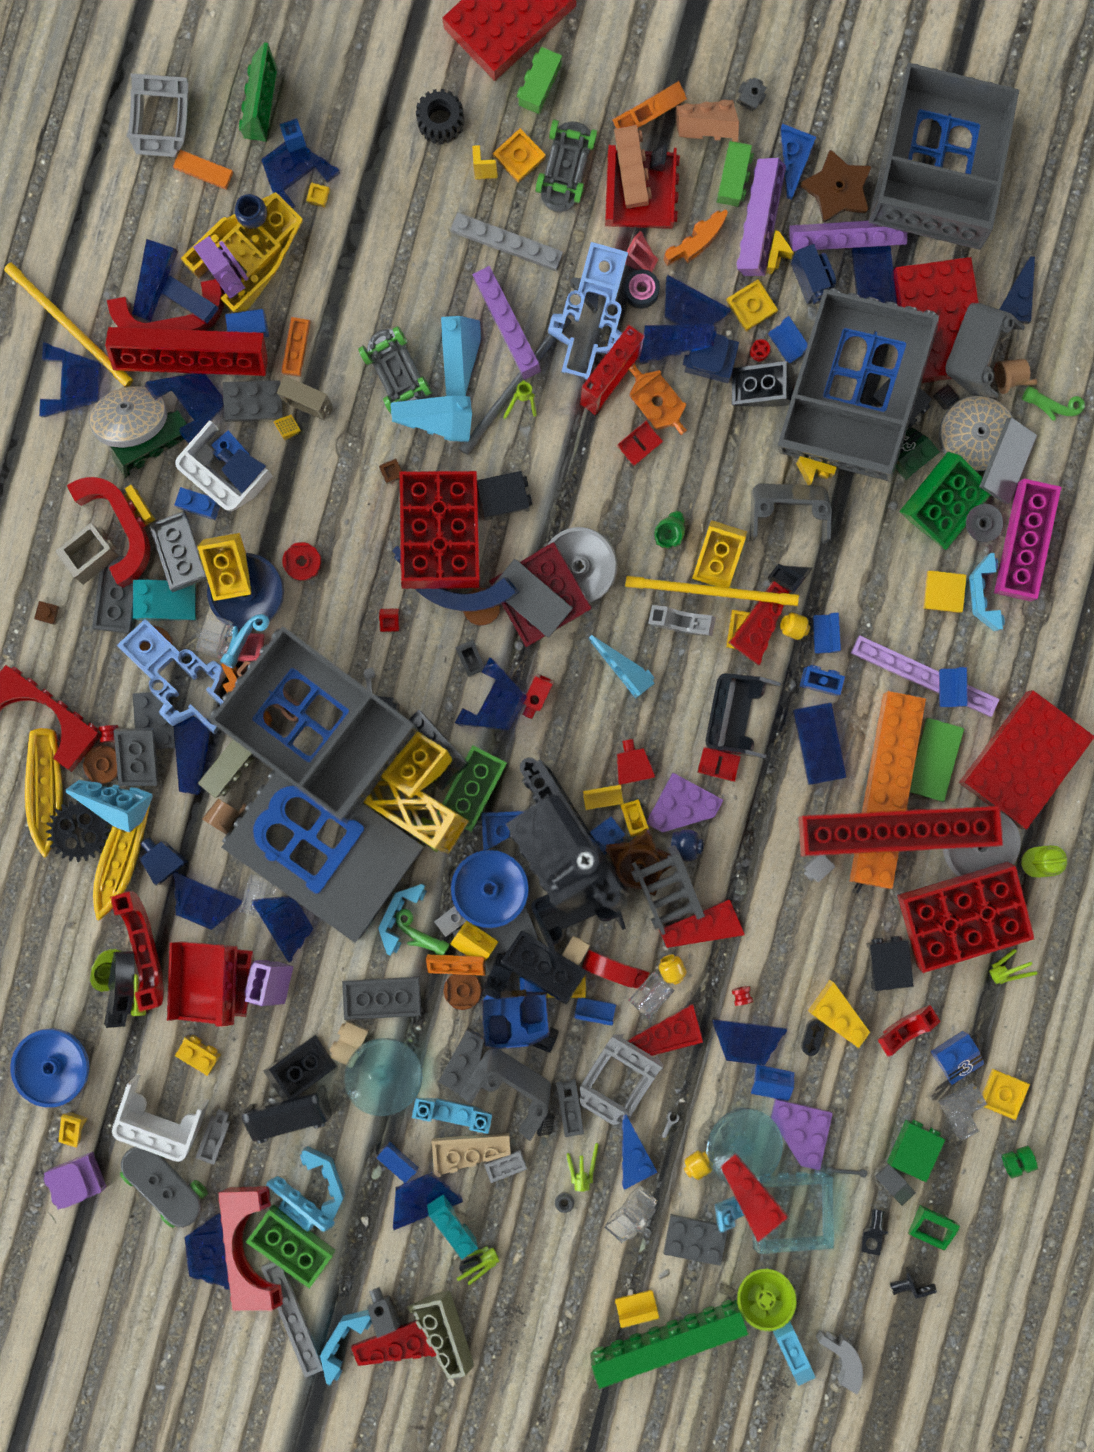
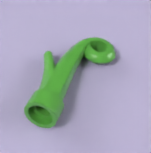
M1031 386L1026 388L1022 396L1023 401L1038 406L1053 421L1056 420L1053 412L1065 416H1077L1085 408V402L1079 396L1072 397L1069 400L1068 407L1039 393L1037 389ZM1074 402L1078 403L1077 409H1074Z
M401 909L400 912L398 911L396 915L398 927L415 940L407 942V945L423 947L434 951L437 955L446 954L450 947L449 943L444 940L440 941L409 926L413 921V914L410 910ZM406 915L408 921H403L402 916Z

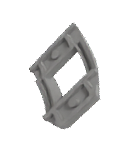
M131 74L130 122L127 137L135 153L175 157L183 145L186 135L188 78ZM144 95L178 98L175 137L141 134Z
M624 1034L612 1036L580 1086V1105L612 1125L621 1123L623 1116L626 1114L629 1119L631 1118L640 1100L654 1081L656 1075L663 1068L658 1055L654 1058L623 1039ZM611 1056L642 1074L623 1107L592 1088Z

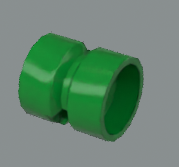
M1028 1145L1018 1148L1016 1153L1010 1151L1001 1155L1004 1167L1011 1179L1022 1176L1024 1171L1030 1173L1038 1170L1036 1158Z

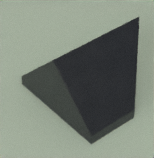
M778 563L767 579L771 582L775 581L787 590L789 594H793L806 579L813 567L785 566Z

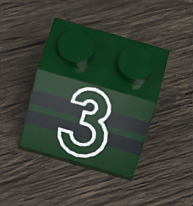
M911 427L906 432L896 469L907 480L938 455L940 451L927 436Z

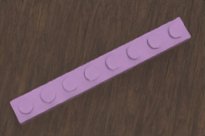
M858 636L850 654L939 694V671L862 636ZM967 685L966 707L992 717L999 699Z

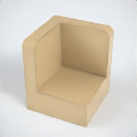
M572 934L562 956L579 965L590 944Z

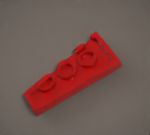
M775 581L765 591L789 594L787 590ZM758 601L728 643L757 666H760L763 654L768 647L769 639L775 630L776 622L781 615L784 605Z
M728 899L703 910L705 917L697 919L695 914L663 927L666 934H661L666 948L743 936L745 934Z
M693 1004L626 1040L651 1056L703 1043Z
M737 1153L720 1166L757 1242L788 1218L786 1212Z

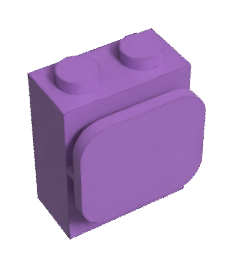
M208 236L195 245L194 249L227 296L232 298L245 289L240 275L245 281L248 280V277L224 242H219L223 248L221 250Z
M254 961L245 990V1001L260 1006L285 1004L294 966L277 961Z
M93 1151L50 1168L44 1173L45 1185L49 1187L52 1203L57 1206L58 1210L79 1203L107 1188Z

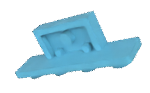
M277 1176L267 1182L266 1186H269L272 1191L283 1199L279 1209L307 1232L314 1225L323 1232L334 1226L335 1222L329 1215L323 1213L313 1202L303 1197L298 1190L292 1188L283 1178Z

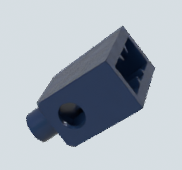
M224 447L218 454V457L226 463L221 470L241 494L266 467L265 464L240 449L233 454Z
M151 837L141 843L147 853L140 860L155 886L163 883L188 862L166 841H161L156 845Z

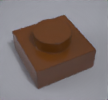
M397 459L379 465L386 484L400 479L399 472L402 471Z
M39 601L34 619L55 625L59 606Z

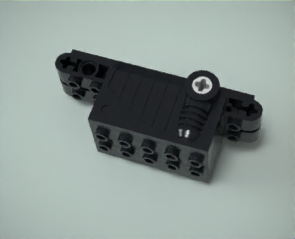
M531 757L523 759L520 763V771L524 776L522 781L527 789L534 793L532 797L536 804L506 823V826L510 831L509 834L513 841L519 845L520 853L530 863L531 871L534 875L538 876L539 884L549 894L550 902L555 908L557 907L568 914L593 898L598 903L600 902L615 912L624 911L628 905L627 896L630 894L616 874L613 864L608 861L550 767L541 759L538 761Z

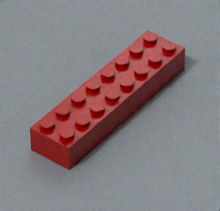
M108 327L105 343L112 369L116 371L266 376L268 356L263 333Z

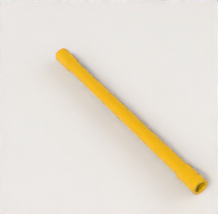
M12 262L5 266L4 271L96 357L124 387H129L134 380L125 371L113 370L109 357L31 283L24 273Z
M626 576L625 587L675 591L772 602L790 606H798L799 595L779 594L645 579L635 576Z

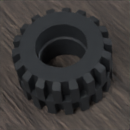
M433 89V93L426 92V97L422 96L420 103H417L416 118L420 133L425 136L426 140L431 139V142L436 144V141H439V144H444L443 141L450 143L452 138H458V133L461 134L462 127H464L461 101L459 102L456 95L453 96L451 91L446 93L445 89H441L440 92H437V89ZM439 110L446 111L451 115L443 123L431 121L430 116Z

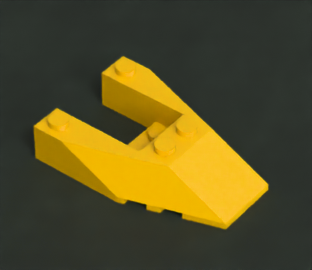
M276 192L262 199L267 207V218L262 226L254 229L243 227L237 221L235 214L227 218H221L195 244L197 245L210 236L215 245L223 250L219 242L223 241L236 261L247 271L246 276L248 280L245 281L243 277L241 278L245 289L232 298H229L226 293L221 297L224 305L232 313L245 312L253 305L275 275L303 222V219ZM194 246L181 257L185 266L198 279L209 270L194 249Z

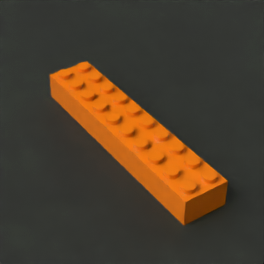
M891 691L883 694L862 813L906 811L926 698ZM899 852L854 854L849 881L884 889H893Z

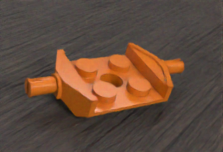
M634 364L628 369L636 378V382L629 394L631 399L656 430L672 426V428H676L680 435H683L687 429L680 422V417L687 404L682 402L662 377L660 370L641 374ZM659 397L662 399L663 404L655 406L652 403V399Z

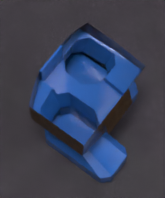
M521 976L520 990L502 991L500 999H495L488 995L483 998L482 1014L484 1045L486 1049L530 1046L549 1036L548 994Z

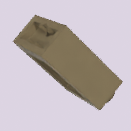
M284 376L277 391L283 403L323 421L326 416H330L333 406H331L332 403L327 394Z
M92 523L55 551L73 577L83 585L119 557L115 551L116 545L110 539H106L107 533L101 526L97 528ZM96 537L104 549L82 567H79L72 555Z

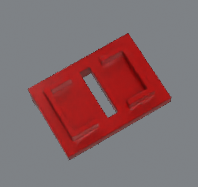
M646 420L619 442L617 447L631 464L635 466L663 441ZM634 436H636L637 439H638V440L642 443V445L646 448L645 451H644V450L638 445V443L633 439Z
M703 747L697 773L735 782L741 756ZM721 756L722 761L719 773L715 774L718 759Z

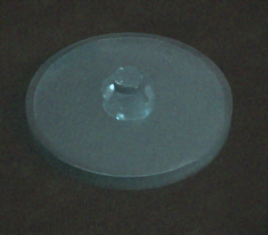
M391 1038L374 1039L360 1046L349 1058L344 1072L345 1088L352 1103L363 1112L376 1116L392 1115L408 1107L418 1095L423 1078L422 1067L415 1052L407 1044Z
M753 1108L735 1109L722 1116L712 1128L707 1142V1156L710 1166L716 1175L726 1183L728 1181L720 1166L735 1153L738 1154L757 1179L763 1182L777 1168L783 1149L781 1132L776 1123L765 1113Z

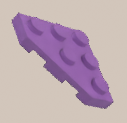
M672 773L646 822L649 826L661 832L673 830L715 817L723 799Z
M775 1099L771 1119L795 1158L803 1167L820 1170L833 1113Z

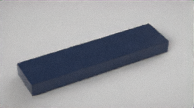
M167 273L163 275L154 287L158 292L205 323H208L219 309L215 304Z

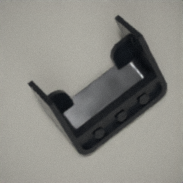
M721 674L717 679L705 739L707 747L714 750L766 759L767 755L753 752L754 741L751 737L745 736L752 699H760L764 695L766 685L780 686L781 683L760 676Z
M549 894L537 898L531 904L535 919L555 960L558 959L554 945L562 941V930L596 915L600 921L607 922L616 918L622 930L626 929L622 913L615 912L600 902L598 903L595 898L570 914L559 910L557 907L555 908L549 900Z
M322 1085L316 1093L256 1109L253 1103L241 1113L242 1121L251 1140L257 1141V1144L269 1141L268 1138L312 1126H314V1129L326 1126L325 1122L329 1121L332 1116L325 1085Z

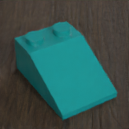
M133 580V618L138 621H143L144 619L147 621L196 620V583L171 592L167 580Z

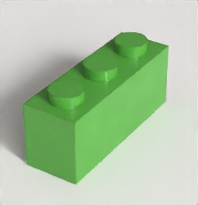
M541 47L539 53H535L532 60V69L527 70L524 78L526 82L523 87L520 86L517 93L519 106L537 114H540L562 65V55L544 47Z
M729 142L716 203L739 207L740 200L744 201L746 189H743L744 182L748 183L750 175L747 167L748 164H752L754 153H751L752 145Z

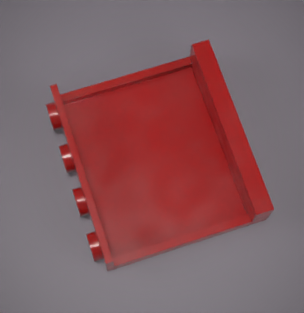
M608 145L605 226L673 229V224L678 219V210H674L675 204H678L679 194L675 192V185H679V173H676V167H679L680 155H676L677 147H674L673 152H667L663 171L650 170L652 151H645L646 161H642L643 169L647 168L649 180H645L646 187H650L652 199H648L649 205L626 209L618 151L616 150V145Z
M185 941L170 942L167 1021L203 1022L215 1024L218 1027L234 1025L237 946Z

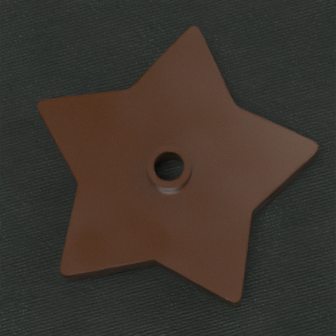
M829 150L822 170L802 181L801 187L816 198L823 223L845 211L867 212L868 206L862 187L871 170V166L848 165L832 150Z
M648 828L644 829L629 843L606 844L605 850L615 866V872L623 885L641 890L640 882L636 883L631 873L635 871L632 863L636 862L639 870H642L667 859V856L670 855V853L656 847ZM671 866L643 877L645 885L648 886L659 881L661 874L670 869ZM657 890L649 894L656 896Z

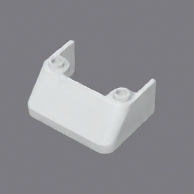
M209 420L177 457L176 467L227 511H234L254 499L273 475L264 468L241 494L237 488L235 489L208 465L213 460L214 454L207 443L219 429Z
M136 1074L126 1086L112 1129L114 1138L173 1161H182L187 1156L197 1136L210 1100L205 1099L196 1114H187L182 1119L181 1124H177L145 1112L147 1106L145 1097L135 1093L141 1076Z

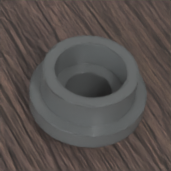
M560 1193L555 1199V1207L562 1213L570 1212L574 1207V1199L569 1193ZM563 1199H566L568 1201V1204L562 1205L561 1201Z

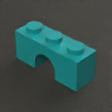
M444 1194L427 1205L429 1217L461 1259H464L478 1249L476 1237L465 1223L461 1224L453 1206Z

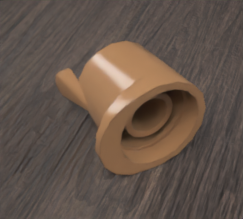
M1024 358L998 361L995 364V381L998 390L1002 394L1008 393L1010 388L1015 386H1034L1038 383L1037 379L1030 380V367Z
M218 798L202 820L227 834L235 819L245 810L247 804L244 803L238 811Z

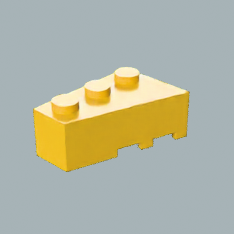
M829 980L808 1009V1012L853 1045L860 1048L870 1032L836 984Z

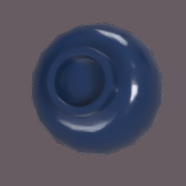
M245 194L237 200L234 208L237 221L243 227L249 229L262 226L267 218V207L264 201L252 194Z
M682 830L673 833L671 846H676L682 861L692 862L698 858L699 854H703L704 841L700 839L696 831Z

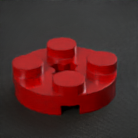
M294 543L283 554V568L295 580H310L318 575L321 568V556L317 549L309 543ZM302 556L307 560L303 567L297 564V560H300Z

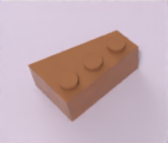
M733 100L683 104L676 107V127L679 137L703 139V136H712L714 140L719 141L721 137L732 138V142H738L739 120Z

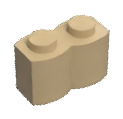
M349 1020L346 1024L342 1023L337 1033L340 1035L338 1042L334 1041L329 1052L332 1053L330 1058L352 1067L369 1030Z

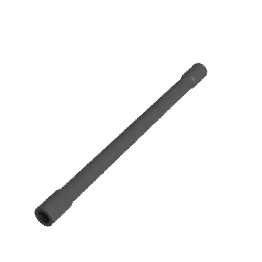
M568 317L565 319L562 333L571 323ZM550 334L547 335L534 352L538 363L556 341V338ZM520 371L470 434L469 442H463L459 447V450L465 455L471 452L479 438L514 395L518 384L524 380Z

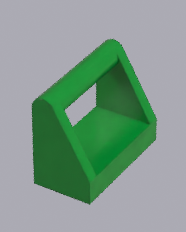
M920 1205L908 1234L945 1251L956 1236L960 1225L956 1221ZM924 1219L947 1228L942 1241L917 1230Z

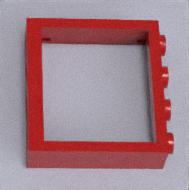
M627 326L582 386L580 404L594 415L598 413L629 372L628 369L641 356L645 336L632 326ZM589 382L594 384L591 389L586 387Z

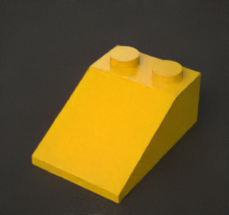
M711 520L692 579L716 587L729 588L748 531Z
M235 533L203 539L198 545V550L213 600L250 595L251 587L247 559L241 534Z
M417 731L382 774L381 778L412 798L438 778L452 762V758L447 750Z

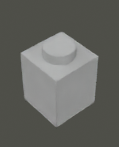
M825 855L814 856L802 868L805 870L804 875L811 882L813 880L819 882L835 866Z

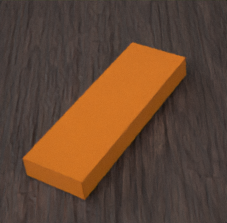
M183 150L179 151L173 165L175 170L227 190L233 175L232 170Z
M291 317L282 374L301 377L311 324L310 320Z
M428 954L426 957L428 973L485 976L486 973L484 957Z

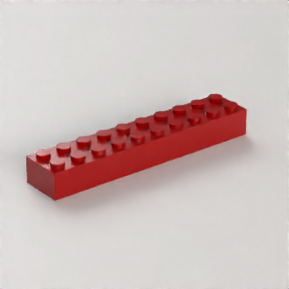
M1000 806L798 817L801 856L1003 846Z

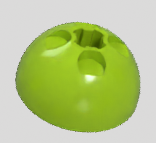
M759 1269L744 1278L738 1290L737 1302L743 1318L751 1326L763 1331H774L782 1328L791 1320L796 1308V1294L792 1284L783 1274L772 1269Z

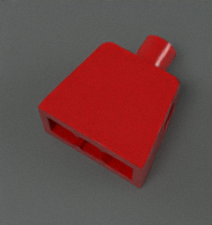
M539 673L535 675L523 701L526 707L522 715L533 719L536 710L541 711L555 681ZM534 695L538 696V702L533 701Z
M633 739L622 741L624 753L617 754L618 785L654 778L655 775L644 748L635 750Z

